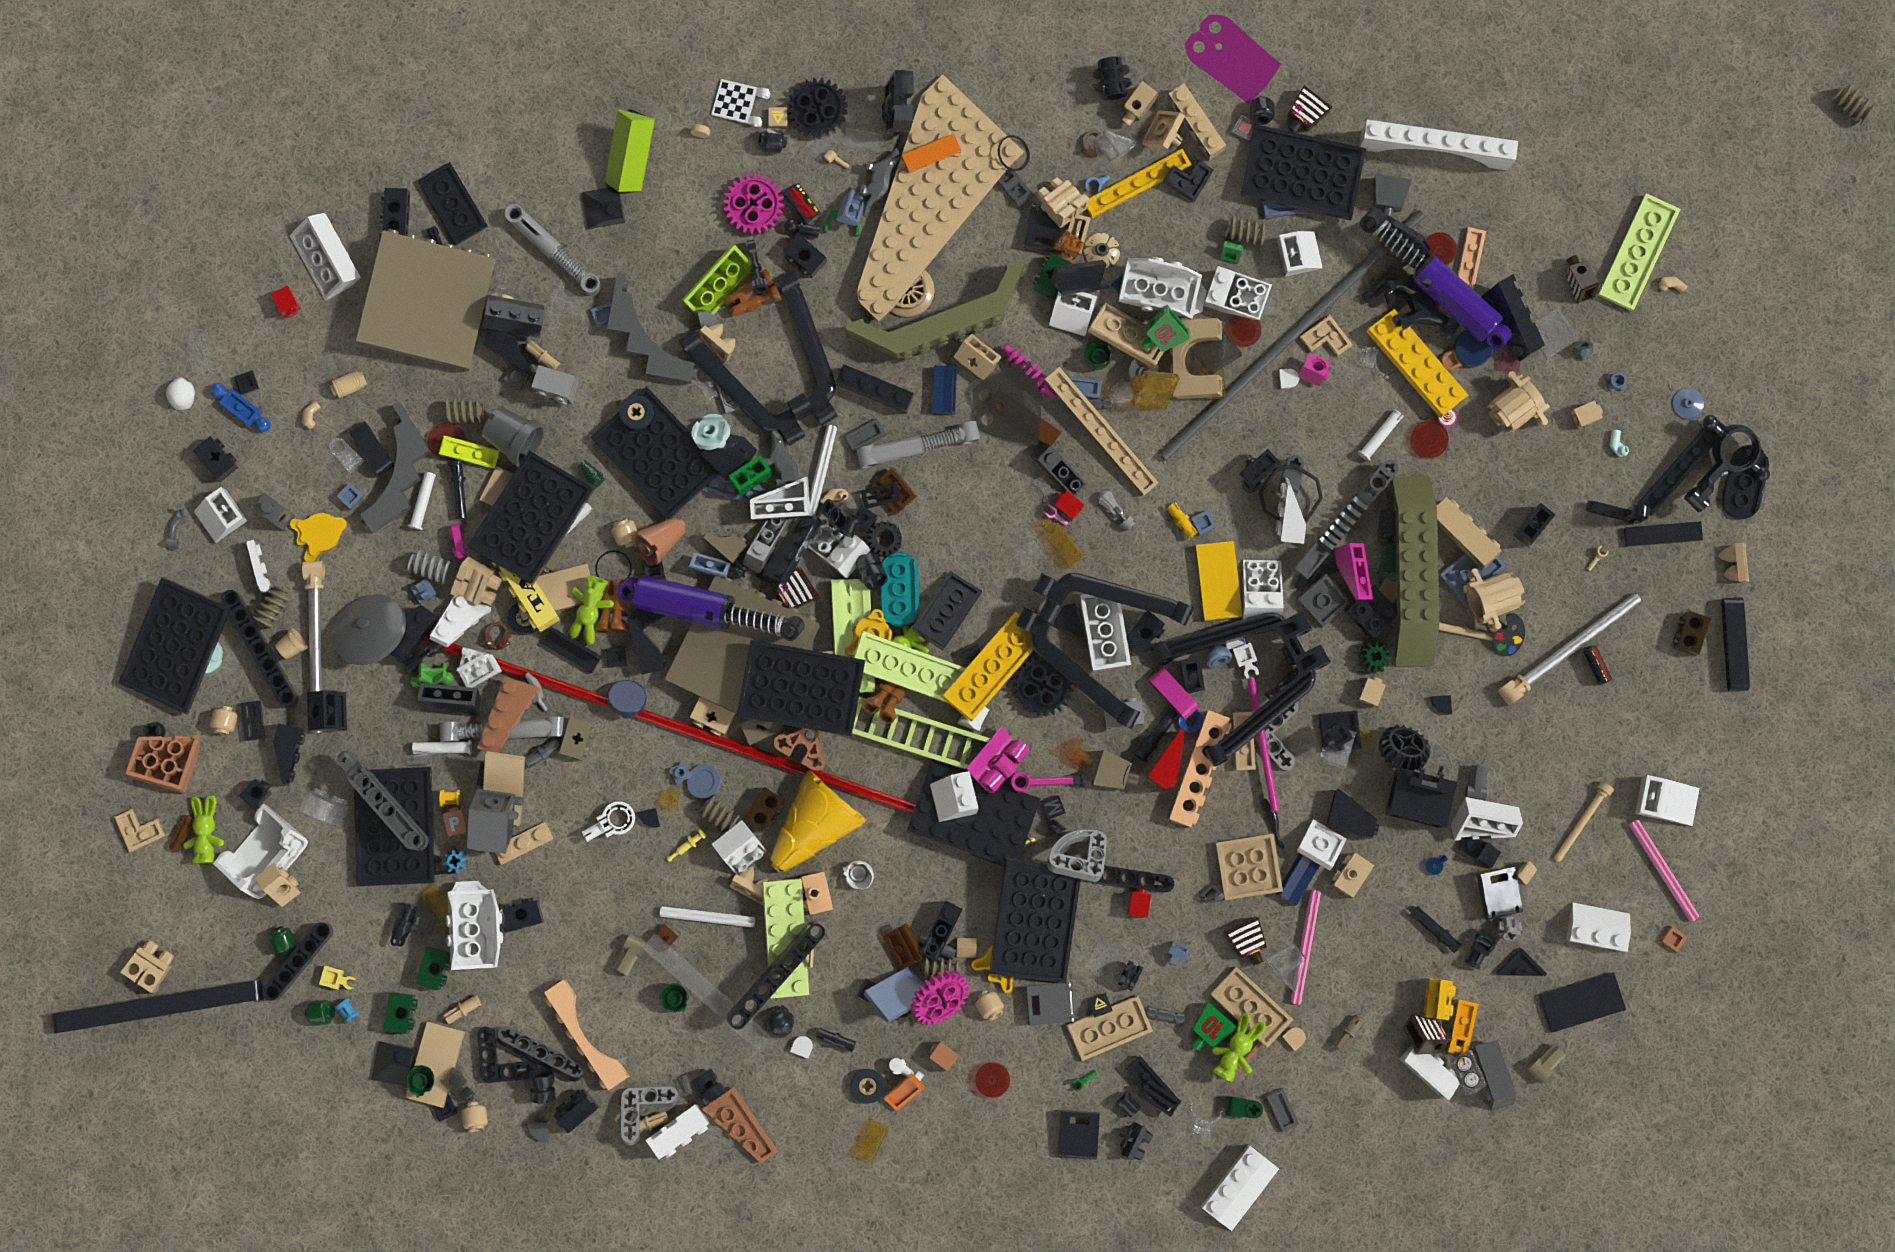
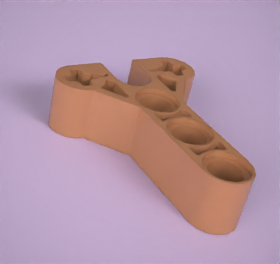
M798 728L791 732L782 731L776 736L774 746L778 751L790 756L795 746L802 743L807 747V754L801 764L815 771L824 767L827 757L822 751L821 731L811 730L815 735L812 739L805 736V731L809 729ZM783 737L787 739L784 745L781 744ZM819 757L820 762H818V764H815V759Z

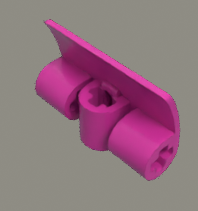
M1000 727L966 769L985 790L993 794L1004 780L1008 779L1018 768L1017 765L1028 753L1029 748L1018 739L1013 740L1005 729Z

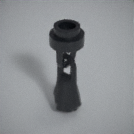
M431 640L424 648L422 655L405 661V670L410 673L415 672L426 656L433 657L441 653L445 646Z

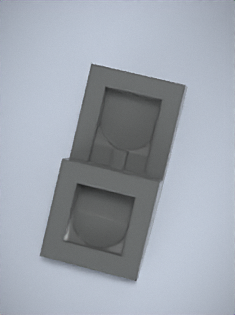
M1007 169L998 180V183L1018 207L1034 196L1015 171Z

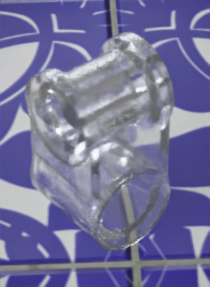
M335 438L330 442V451L350 474L365 462L343 439ZM339 444L342 447V451L337 450L335 446Z

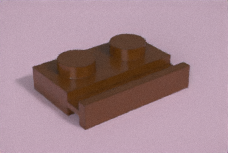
M892 467L871 486L877 487L898 481L899 485L897 486L900 489L902 500L887 504L897 515L918 496ZM893 487L878 490L876 492L880 494L892 491L894 489ZM895 494L881 498L883 500H888L896 497Z
M907 923L883 936L901 970L925 957V955L920 953L921 948Z

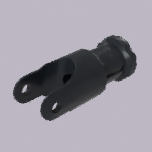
M401 902L402 908L393 926L390 940L392 946L402 947L405 944L413 924L414 912L418 909L417 906Z

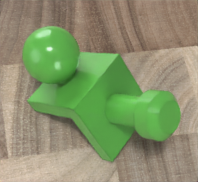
M421 662L419 664L418 677L414 676L411 678V685L415 688L420 687L422 682L426 684L441 683L442 685H450L454 678L450 672L446 671V664L444 662L436 668H429Z

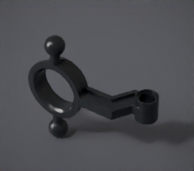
M1707 415L1703 419L1704 428L1713 430L1717 434L1712 444V454L1716 464L1697 483V487L1689 490L1684 497L1697 512L1703 511L1710 504L1708 497L1714 492V483L1726 470L1740 472L1751 468L1755 472L1754 475L1758 481L1764 482L1769 479V469L1763 466L1760 467L1756 463L1761 453V444L1757 435L1749 427L1732 424L1722 429L1718 425L1717 417L1714 415ZM1743 432L1748 435L1752 442V453L1744 463L1731 465L1724 458L1723 444L1731 434Z

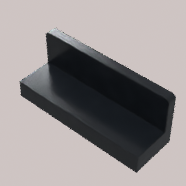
M1103 260L1055 266L1051 283L1062 295L1109 289L1110 284L1103 277L1107 264Z
M550 626V632L543 645L593 673L602 656Z

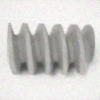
M419 550L417 554H412L407 571L411 572L413 570L416 575L421 572L422 577L428 575L430 580L435 577L436 582L439 583L442 580L444 585L450 572V561L443 565V558L436 562L435 555L431 559H429V553L422 557V550Z

